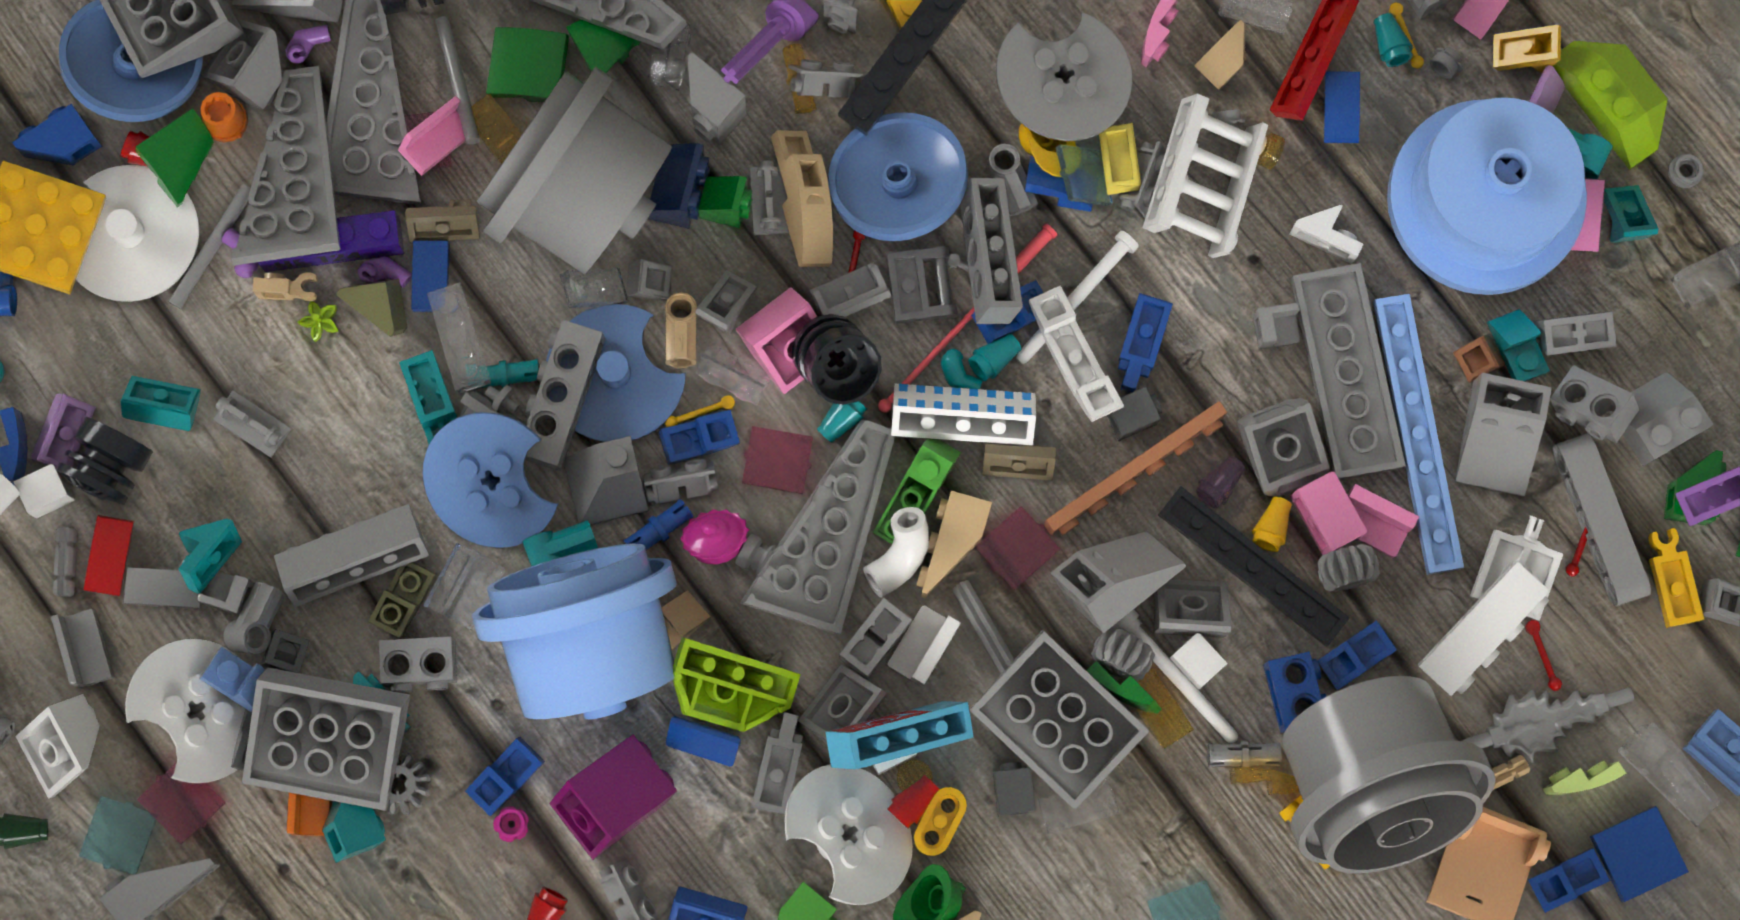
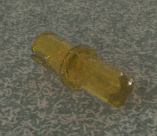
M790 44L783 48V56L788 78L785 79L787 85H790L791 79L797 76L796 71L788 68L789 64L801 65V60L805 59L801 44ZM791 91L796 114L810 113L817 109L813 96H800L796 92Z

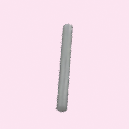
M441 16L435 22L454 97L457 96L461 100L457 109L466 144L473 145L478 143L480 139L450 21L447 16Z
M242 184L168 301L173 306L181 309L221 246L223 235L229 228H232L248 203L251 189L249 186Z

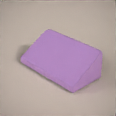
M1548 65V67H1545L1529 102L1545 108L1552 114L1565 89L1563 80L1553 66Z
M56 394L30 459L47 466L53 464L56 468L60 462L72 467L74 460L64 454L66 450L79 451L81 443L74 436L84 418H92L96 407L65 394Z

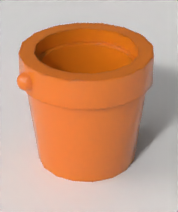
M215 92L206 96L200 107L201 119L212 138L220 142H231L242 138V134L246 131L248 125V114L243 105L235 98L222 92Z

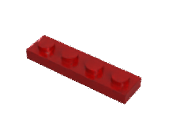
M1359 0L1321 1L1269 109L1276 117L1303 121Z

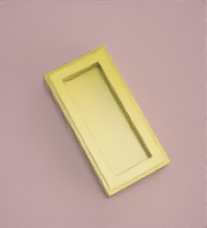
M1133 123L1113 125L1099 134L1107 195L1139 191L1141 179Z

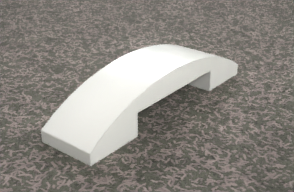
M1061 285L1029 299L1036 322L1061 374L1091 422L1124 408V404L1108 375H1104L1076 322V314Z

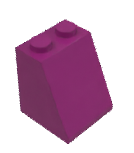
M632 734L569 779L549 804L591 859L594 860L666 804L677 792V789L674 787L673 779L668 772L660 769L652 759L648 746L644 742L638 741L635 735Z

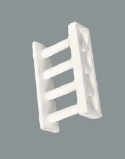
M1197 93L1181 99L1142 228L1156 233L1168 230L1172 225H1175L1212 241L1208 256L1216 258L1229 255L1237 244L1238 234L1236 232L1259 155L1264 151L1267 144V137L1265 135L1268 124L1262 122L1246 127V130L1243 131L1209 116L1206 110L1209 98ZM1204 128L1240 144L1236 163L1199 148L1196 142L1200 129ZM1194 160L1231 176L1226 195L1189 180L1187 171L1190 162ZM1180 194H1188L1222 209L1216 228L1180 213L1177 208Z

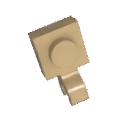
M305 272L300 274L294 281L285 279V275L280 273H265L264 278L253 277V292L258 299L294 300V298H300L305 301L317 300L315 292H305L303 287L307 282H318V277L314 273Z

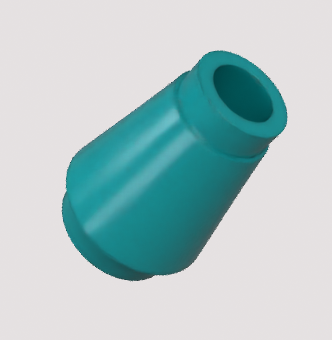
M1386 13L1375 18L1373 23L1375 25L1381 61H1385L1388 67H1396L1408 62L1413 56L1411 52L1413 45L1396 19H1394L1393 14Z
M1009 333L1005 337H1001L974 350L973 356L968 359V363L979 379L983 381L989 378L995 379L1022 348L1016 337Z
M860 401L844 405L833 403L817 430L833 443L859 423L860 420L864 419L862 415L867 411V408Z

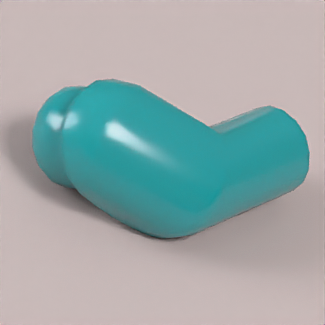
M957 349L947 350L941 358L940 365L946 382L954 388L980 389L983 380L966 374L962 362L963 354Z

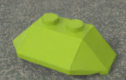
M1573 41L1561 50V60L1553 65V67L1563 80L1565 88L1602 136L1612 144V149L1629 170L1658 150L1668 98L1626 44Z
M681 637L673 663V674L675 677L673 682L682 714L742 732L767 721L777 713L789 710L801 676L799 673Z

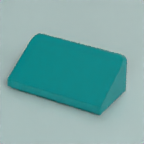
M131 376L120 401L122 417L190 431L194 423L201 389Z

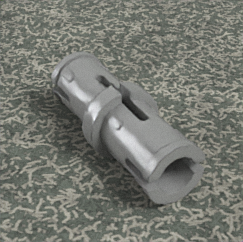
M1240 741L1239 744L1207 745L1208 767L1240 766V769H1249V766L1257 765L1281 766L1282 751L1280 743L1249 744L1248 741Z

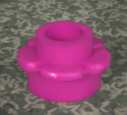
M514 806L501 809L499 816H496L494 819V830L499 833V838L505 842H513L514 839L521 840L529 830L527 826L529 818L522 809L517 810ZM510 821L515 822V826L513 828H510L508 826V823Z

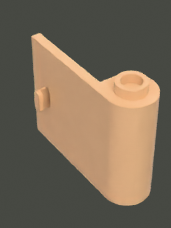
M1483 807L1482 814L1477 822L1461 837L1445 846L1426 902L1469 920H1514L1531 867L1538 860L1544 861L1550 850L1551 841L1547 840V832ZM1466 896H1469V897H1471V898H1474V899H1476V900H1479L1481 903H1479L1478 901H1475V900H1473V899H1470V898H1468V897H1466Z

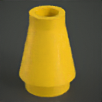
M1273 497L1270 505L1252 530L1254 535L1252 542L1263 550L1278 552L1280 546L1286 543L1292 503L1281 497Z

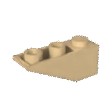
M952 490L948 500L941 498L936 518L942 520L939 533H931L927 550L928 553L933 554L929 567L922 565L916 585L923 588L921 597L926 598L981 541L992 502Z

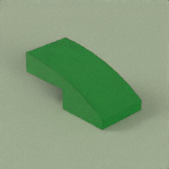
M1097 661L1086 670L1113 697L1121 702L1154 714H1158L1162 710L1158 703L1131 675L1119 685Z

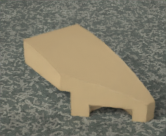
M1243 20L1237 22L1194 65L1218 90H1221L1244 66V60H1246V23Z

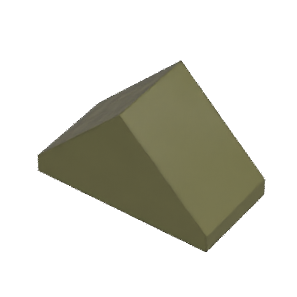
M399 278L351 285L340 288L337 291V296L390 337L402 334L407 329Z

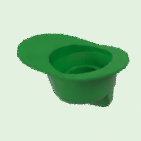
M937 864L929 865L902 894L896 904L893 920H954L961 910L962 895L966 888L962 883L951 878L943 866Z

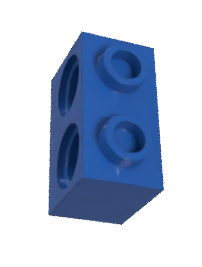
M1310 651L1270 660L1263 664L1279 731L1282 734L1285 733L1288 726L1297 717L1294 709L1297 700H1304L1312 706L1327 697L1325 693L1320 694L1317 680H1321L1320 666L1317 659L1311 658ZM1293 665L1301 670L1302 680L1299 684L1291 683L1287 679L1286 668Z

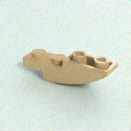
M777 130L771 136L788 198L782 204L798 266L829 267L832 264L833 220L830 191L822 154H813L807 131Z

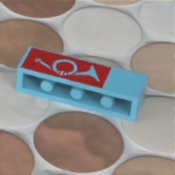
M941 701L825 732L831 768L854 770L974 738L968 702Z

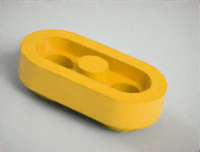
M952 787L940 789L925 810L914 833V844L922 854L937 856L943 853L949 846L967 807L966 799L959 790ZM943 800H952L955 805L954 811L950 813L944 812L941 808ZM933 831L937 833L939 839L935 845L926 843L925 835L927 832Z

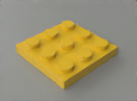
M3 160L0 167V272L71 294L104 207L106 195Z

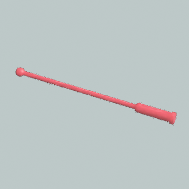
M1047 223L1041 227L1042 230L1016 256L1018 274L1051 239H1055L1058 235ZM974 307L901 384H911L972 319L971 315L975 312ZM894 392L887 399L879 401V411L887 413L891 410Z

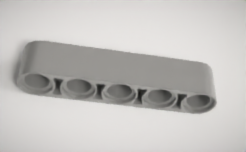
M1586 433L1554 444L1553 455L1581 529L1584 531L1586 527L1588 534H1586L1587 544L1609 600L1617 607L1649 596L1651 594V587L1593 438Z

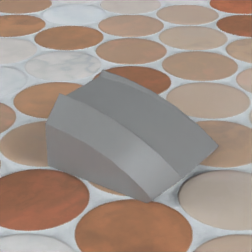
M1305 399L1284 400L1281 403L1251 414H1245L1237 421L1248 457L1264 495L1273 497L1283 496L1296 491L1330 471L1311 404Z

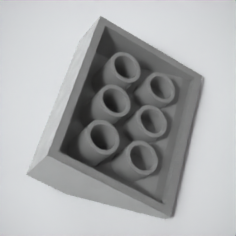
M100 0L139 76L142 78L216 52L244 34L227 0Z
M1043 630L1023 649L970 708V711L1074 810L1080 806L1149 732L1136 717Z
M267 668L256 681L242 783L386 811L404 736L410 695Z

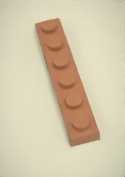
M1218 401L1047 518L1043 525L1051 536L1058 531L1062 536L1067 534L1080 524L1077 518L1087 511L1093 516L1109 504L1106 498L1115 492L1122 496L1137 485L1134 479L1144 472L1151 476L1166 465L1163 459L1173 452L1179 457L1195 445L1192 439L1201 433L1208 437L1223 426L1220 420L1227 414L1226 409Z

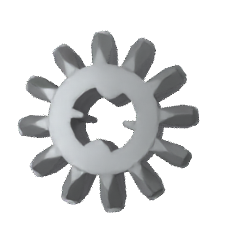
M1363 544L1331 551L1328 554L1322 555L1317 562L1320 581L1323 582L1324 589L1328 591H1346L1351 588L1367 585L1369 582L1375 581L1380 574L1378 558L1374 554L1373 547Z
M1114 627L1098 636L1091 653L1095 662L1097 661L1106 671L1124 680L1131 675L1137 682L1142 680L1145 674L1149 672L1155 657L1150 645L1144 643L1142 639L1137 638L1132 633Z
M408 754L404 756L401 766L398 758L394 779L396 777L404 779L405 775L407 780L404 785L407 789L405 792L396 790L395 794L393 789H395L396 785L393 782L388 806V814L395 815L399 804L404 815L410 814L409 802H412L415 807L420 809L423 803L417 798V795L420 793L424 796H429L431 792L426 788L420 787V784L431 781V776L428 774L417 776L425 765L422 762H418L411 767L412 756Z

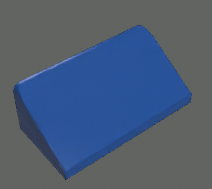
M677 716L671 718L666 737V745L668 747L729 767L734 765L741 744V739L738 736Z
M678 887L669 920H744L748 907L744 904L706 893Z

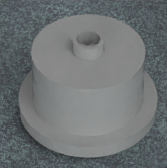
M595 66L583 83L566 71L477 200L478 204L493 213V216L482 232L501 244L512 228H514L575 269L586 274L618 230L633 239L646 222L656 203L643 194L661 168L672 146L603 96L614 79Z
M1382 677L1339 690L1316 702L1298 715L1288 726L1282 738V746L1303 799L1291 820V830L1301 854L1308 860L1329 864L1331 868L1344 873H1371L1395 868L1421 859L1449 845L1466 833L1477 822L1483 811V803L1490 796L1495 785V775L1485 752L1477 745L1455 740L1431 686L1426 681L1416 677Z

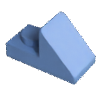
M221 647L200 677V680L252 712L256 681L265 669L260 664L252 667Z

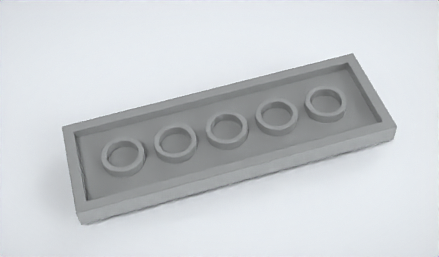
M1361 263L1293 275L1291 283L1295 301L1299 303L1300 307L1298 315L1332 472L1336 473L1339 480L1403 469L1406 465Z

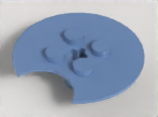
M608 304L586 310L569 321L601 331L605 337V342L575 431L579 434L601 442L631 436L633 441L658 429L675 411L683 394L686 372L682 374L667 373L655 367L646 357L642 345L643 332L650 318L654 316L653 314L635 306ZM551 348L549 349V352H548V355H547V359H546L547 362H548V360H549V357H550V354H551V351H552ZM567 354L561 359L560 366L564 369H572L578 364L579 357L575 354ZM556 387L550 392L549 399L552 402H561L566 398L568 391L564 387Z
M471 413L458 417L446 424L431 440L423 462L425 491L438 517L459 536L487 547L503 548L522 544L523 540L539 534L549 524L558 506V503H552L541 498L530 487L525 477L524 461L528 450L535 443L541 441V438L521 422L496 413Z

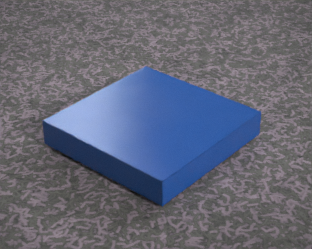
M1657 806L1590 836L1621 902H1626L1689 872Z

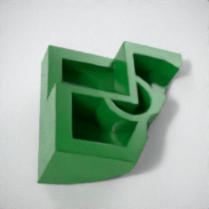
M581 19L566 27L590 72L597 66L607 73L616 62L622 64L629 57L631 49L641 43V41Z
M192 108L137 145L136 153L158 178V185L176 207H179L183 204L185 195L193 180L195 181L204 159L207 158L214 145V141L207 127Z

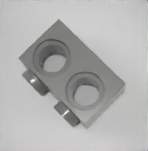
M1574 365L1550 398L1556 411L1555 415L1559 420L1570 426L1576 423L1584 427L1594 438L1598 440L1607 438L1615 443L1618 442L1640 410L1633 393ZM1577 397H1584L1577 403H1571ZM1608 411H1614V413L1608 417H1601L1604 413Z
M883 598L840 652L839 659L864 679L868 680L911 625L912 619Z
M452 636L379 640L380 682L383 686L390 687V691L398 693L411 692L412 685H426V690L448 689V683H457L456 642ZM435 655H442L446 662L444 669L439 673H430L427 667L428 661ZM400 657L407 658L409 661L408 671L400 676L394 675L392 673L393 662Z

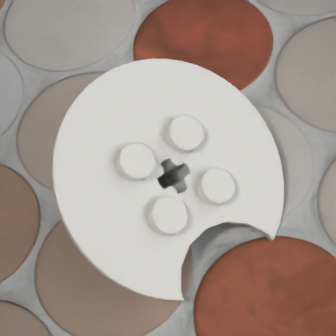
M141 165L111 167L85 180L83 183L90 190L105 194L106 201L76 280L95 295L121 302L148 299L172 287L190 267L199 243V219L190 196L186 193L183 204L176 207L158 185V178L149 167Z
M183 639L158 648L139 665L130 681L126 695L125 713L127 723L146 720L158 724L169 733L176 746L177 763L171 778L181 782L208 783L227 777L238 770L232 768L231 764L245 708L200 680V677L221 647L235 656L237 655L228 648L211 641Z
M831 764L811 771L794 787L785 810L786 840L805 839L817 845L819 853L829 860L834 878L829 898L851 905L872 904L889 896L904 880L912 858L911 829L904 826L887 809L893 803L891 799L895 797V794L879 778L861 768L856 770L831 768Z

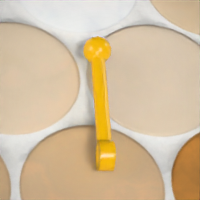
M1395 2L1391 4L1389 13L1393 14L1413 45L1411 50L1413 54L1411 66L1419 69L1424 65V59L1418 55L1402 17V4Z
M726 395L721 399V402L677 417L671 415L664 424L666 427H671L722 408L724 410H731L735 405V400L732 396Z

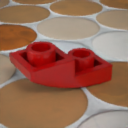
M103 515L97 516L83 590L120 596L126 561L130 551L134 521Z

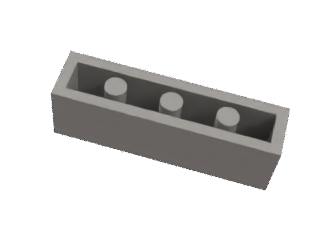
M407 504L392 508L386 513L368 520L358 521L352 526L334 533L324 534L320 538L300 546L290 547L286 551L274 555L283 589L293 606L297 607L427 557L429 554L418 521L410 505Z

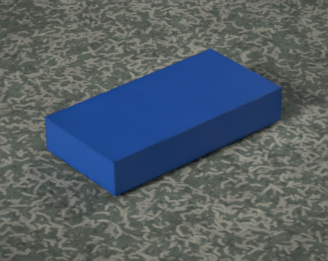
M413 241L411 304L413 312H448L450 246L448 241Z

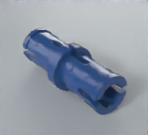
M679 499L657 517L652 515L648 518V523L627 539L625 538L623 542L624 544H643L647 551L660 540L662 542L668 540L671 532L694 516L688 506H684V501Z

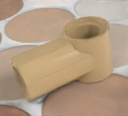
M679 292L671 295L665 305V364L674 368H688L689 366L696 365L697 314L695 312L697 304L695 299L688 293ZM683 309L689 312V315L684 318H678L672 313Z

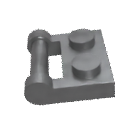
M941 246L887 253L895 324L932 319H951L958 316L957 305L953 304L947 265V259H950L948 247ZM931 261L934 265L939 302L937 306H929L923 262Z

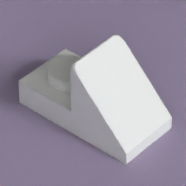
M1343 205L1298 219L1289 235L1350 264L1358 257L1363 243L1357 241V237L1351 232L1343 229L1338 231L1332 229Z

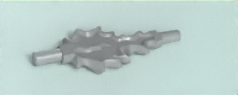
M1628 687L1606 695L1604 693H1591L1587 698H1582L1579 691L1576 690L1566 701L1561 702L1559 699H1556L1551 705L1548 702L1549 694L1547 690L1538 698H1536L1533 689L1522 699H1516L1514 695H1509L1504 712L1502 714L1496 712L1493 714L1494 726L1486 728L1485 733L1463 739L1462 741L1477 745L1481 749L1488 746L1493 748L1501 747L1508 757H1512L1513 753L1516 752L1519 755H1523L1528 762L1533 763L1534 754L1537 751L1555 753L1559 751L1553 740L1555 738L1567 737L1563 732V728L1571 730L1572 724L1575 722L1593 724L1595 716L1607 713L1609 708L1634 701V694L1631 688Z

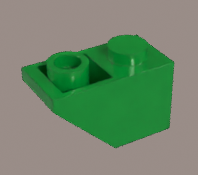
M706 177L698 209L699 219L740 228L742 218L749 219L753 199H751L752 190L748 189L747 177Z
M1716 450L1705 456L1667 485L1664 519L1687 523L1675 493L1726 472V462H1722L1723 451ZM1720 514L1697 524L1706 526L1716 521V517H1719Z

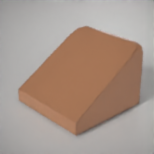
M1483 335L1453 352L1469 383L1473 382L1481 373L1489 374L1505 366V362L1490 335Z

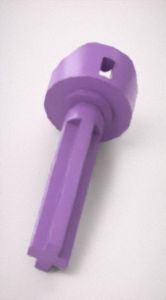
M773 0L765 11L768 24L721 69V72L725 74L723 78L725 82L729 83L732 81L737 84L782 39L787 41H798L817 23L818 13L804 0Z

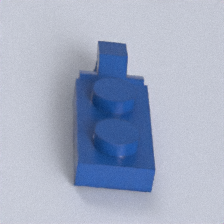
M1139 293L1118 360L1120 361L1118 369L1126 371L1120 390L1133 393L1136 390L1139 377H1149L1150 371L1154 368L1173 303Z

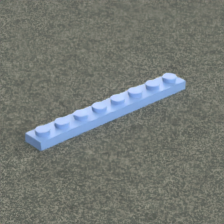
M1410 294L1375 299L1373 306L1406 465L1414 514L1419 516L1416 524L1426 574L1461 570L1464 568Z

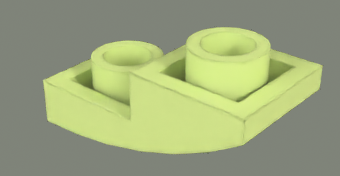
M1605 760L1597 763L1586 771L1589 775L1588 778L1581 768L1569 771L1567 767H1564L1548 777L1551 784L1544 787L1543 791L1546 795L1572 794L1605 785L1627 773L1619 761L1608 765Z

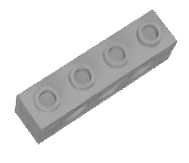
M971 178L967 183V189L960 203L976 324H1010L1023 308L1005 180L1004 178Z
M562 320L559 329L553 328L548 343V348L552 349L548 362L543 360L540 365L537 381L541 383L537 395L531 394L525 413L530 415L526 426L541 438V441L535 443L528 450L525 458L526 461L558 471L562 470L597 366V361L605 342L603 332L566 320ZM567 354H575L579 357L578 364L572 369H564L560 366L561 359ZM556 387L566 388L568 391L566 398L561 402H552L549 400V394L552 389ZM545 420H552L556 422L555 431L548 436L540 435L538 433L540 423Z

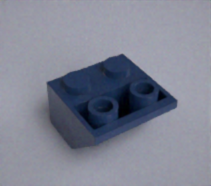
M670 144L672 148L655 177L650 200L656 203V206L648 219L689 229L691 220H698L699 217L698 209L701 201V191L699 189L700 186L704 187L706 177H709L710 166H708L709 157L705 156L703 144Z

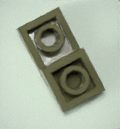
M415 562L399 567L388 589L382 593L368 622L398 638H402L424 601L437 574Z

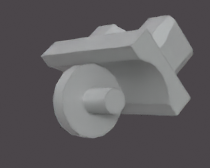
M508 385L500 392L489 386L485 395L477 390H473L470 394L466 392L460 400L464 407L459 417L471 413L488 412L508 416L527 425V423L513 415L520 405L510 399L514 389Z

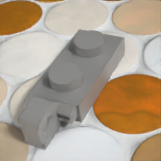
M784 712L781 729H771L770 737H767L751 805L752 808L785 815L803 744H801L803 736L795 734L798 715Z

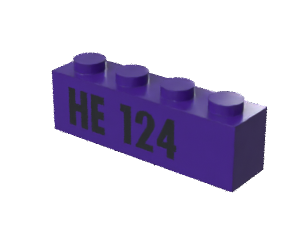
M395 210L339 217L337 222L341 250L258 262L264 272H272L383 256L403 255L404 246L401 221Z

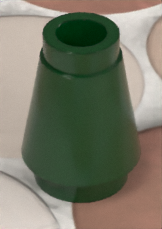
M7 813L0 817V846H4V849L48 840V819Z

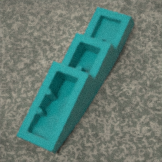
M433 350L399 362L429 444L446 424L458 418Z

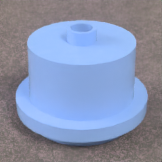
M1516 98L1465 101L1436 112L1421 123L1409 136L1400 149L1391 169L1387 190V203L1395 236L1408 257L1424 273L1439 283L1462 292L1482 295L1503 294L1525 288L1537 282L1552 271L1569 253L1580 234L1584 222L1587 204L1585 171L1582 154L1575 138L1554 114L1537 104Z
M621 544L597 548L553 559L512 573L487 587L490 602L478 608L472 614L479 640L487 642L501 641L523 716L528 719H552L583 713L584 719L588 720L610 716L624 710L627 707L625 701L651 692L675 678L673 674L674 657L659 597L673 590L677 585L671 561L665 558H648L643 544Z

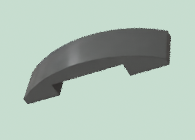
M275 629L260 665L265 670L273 668L300 673L310 640ZM247 709L244 712L231 764L232 768L244 771L252 712Z

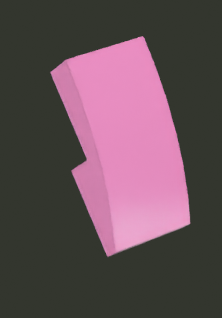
M1160 0L1154 11L1146 32L1141 54V64L1146 68L1153 59L1158 62L1170 46L1166 42L1170 30L1166 27L1171 24L1179 12L1175 8L1178 0Z
M1465 0L1452 19L1481 40L1509 0Z
M1585 179L1587 192L1585 218L1580 234L1571 250L1599 252L1605 180Z

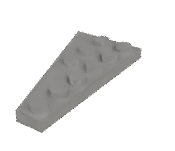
M319 66L284 70L274 104V116L266 133L267 141L263 153L261 152L249 192L248 208L244 220L242 219L240 224V236L237 246L232 252L231 261L233 266L341 250L322 77Z
M868 420L859 421L740 602L741 604L827 632L841 634L895 436H891V428Z

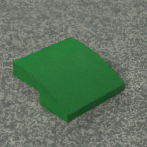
M495 27L486 94L492 98H524L529 102H545L564 74L569 35L539 29Z

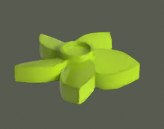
M310 301L308 312L311 316H305L297 323L304 328H311V337L314 342H317L322 336L323 329L329 333L339 332L337 325L331 320L336 315L337 306L326 305L321 309L317 303Z

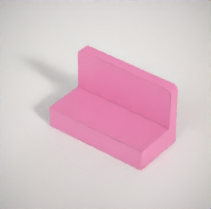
M457 96L453 97L408 132L398 149L421 176L465 142L459 113L456 111L461 102Z
M1330 472L1308 483L1290 495L1292 502L1322 555L1339 550L1341 547L1367 533L1364 523L1335 472Z
M1355 484L1348 491L1347 495L1367 529V533L1356 540L1394 558L1397 556L1407 534L1414 529L1419 516Z

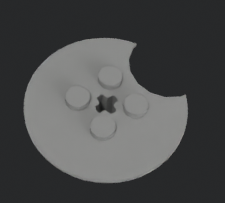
M1083 12L1081 13V21L1077 30L1068 38L1059 41H1043L1033 37L1018 22L1007 34L998 52L996 78L1004 103L1019 122L1044 137L1060 141H1078L1096 136L1117 121L1129 101L1132 90V69L1124 46L1105 24Z

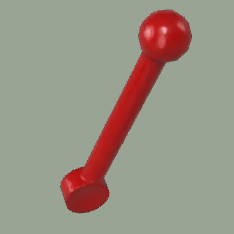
M855 230L853 231L855 242L848 273L856 270L861 242L866 238L865 235Z
M1586 527L1582 532L1572 562L1566 566V573L1572 577L1578 575L1580 570L1578 564L1587 542L1586 534H1588Z
M1530 620L1526 623L1525 630L1533 636L1549 677L1548 687L1553 691H1558L1562 687V681L1555 676L1539 635L1540 624L1536 620Z

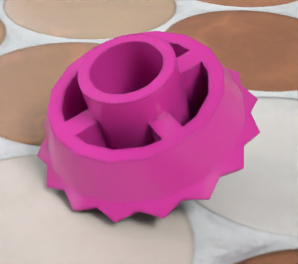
M712 509L708 513L701 512L697 518L689 519L688 526L682 528L683 535L680 540L683 542V549L687 550L698 561L706 564H721L730 561L739 554L744 542L747 540V534L750 529L746 527V520L741 519L739 513H730L727 509L722 511Z

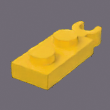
M1675 528L1667 530L1669 538L1667 544L1660 542L1657 531L1650 533L1648 537L1650 546L1658 553V557L1649 559L1666 628L1704 620L1687 551H1676L1679 535Z

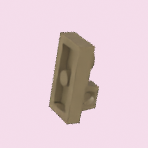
M452 199L449 202V206L443 208L441 206L406 208L405 220L410 242L480 239L477 208L472 206L471 199Z
M985 444L982 475L1053 480L1056 448L1043 447L1041 445Z

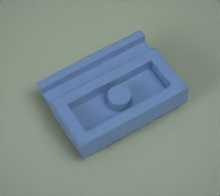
M1716 709L1682 749L1736 796H1740V727L1721 710Z

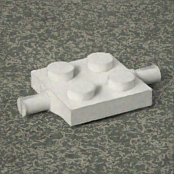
M1530 516L1524 536L1510 535L1499 530H1493L1470 594L1471 597L1479 599L1515 560L1551 590L1563 553L1549 549L1540 541H1537L1544 520ZM1544 608L1535 616L1530 612L1527 617L1540 621Z

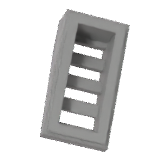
M1719 578L1705 580L1699 598L1703 616L1740 627V586ZM1730 596H1733L1731 610L1728 611Z

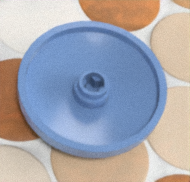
M94 0L78 10L68 21L61 35L59 66L69 91L81 104L91 111L113 120L144 122L166 116L180 108L192 96L201 78L203 56L148 77H140L100 0Z
M905 112L882 115L867 136L854 129L836 149L828 172L830 195L840 217L855 231L867 237L883 241L909 240L938 228L956 211L965 195L968 183V166L965 154L959 140L952 131L931 117Z

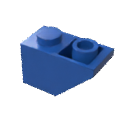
M72 104L67 107L61 106L56 108L48 115L47 120L38 126L32 125L25 128L19 133L18 139L12 142L15 148L26 158L72 166L102 147L81 114Z

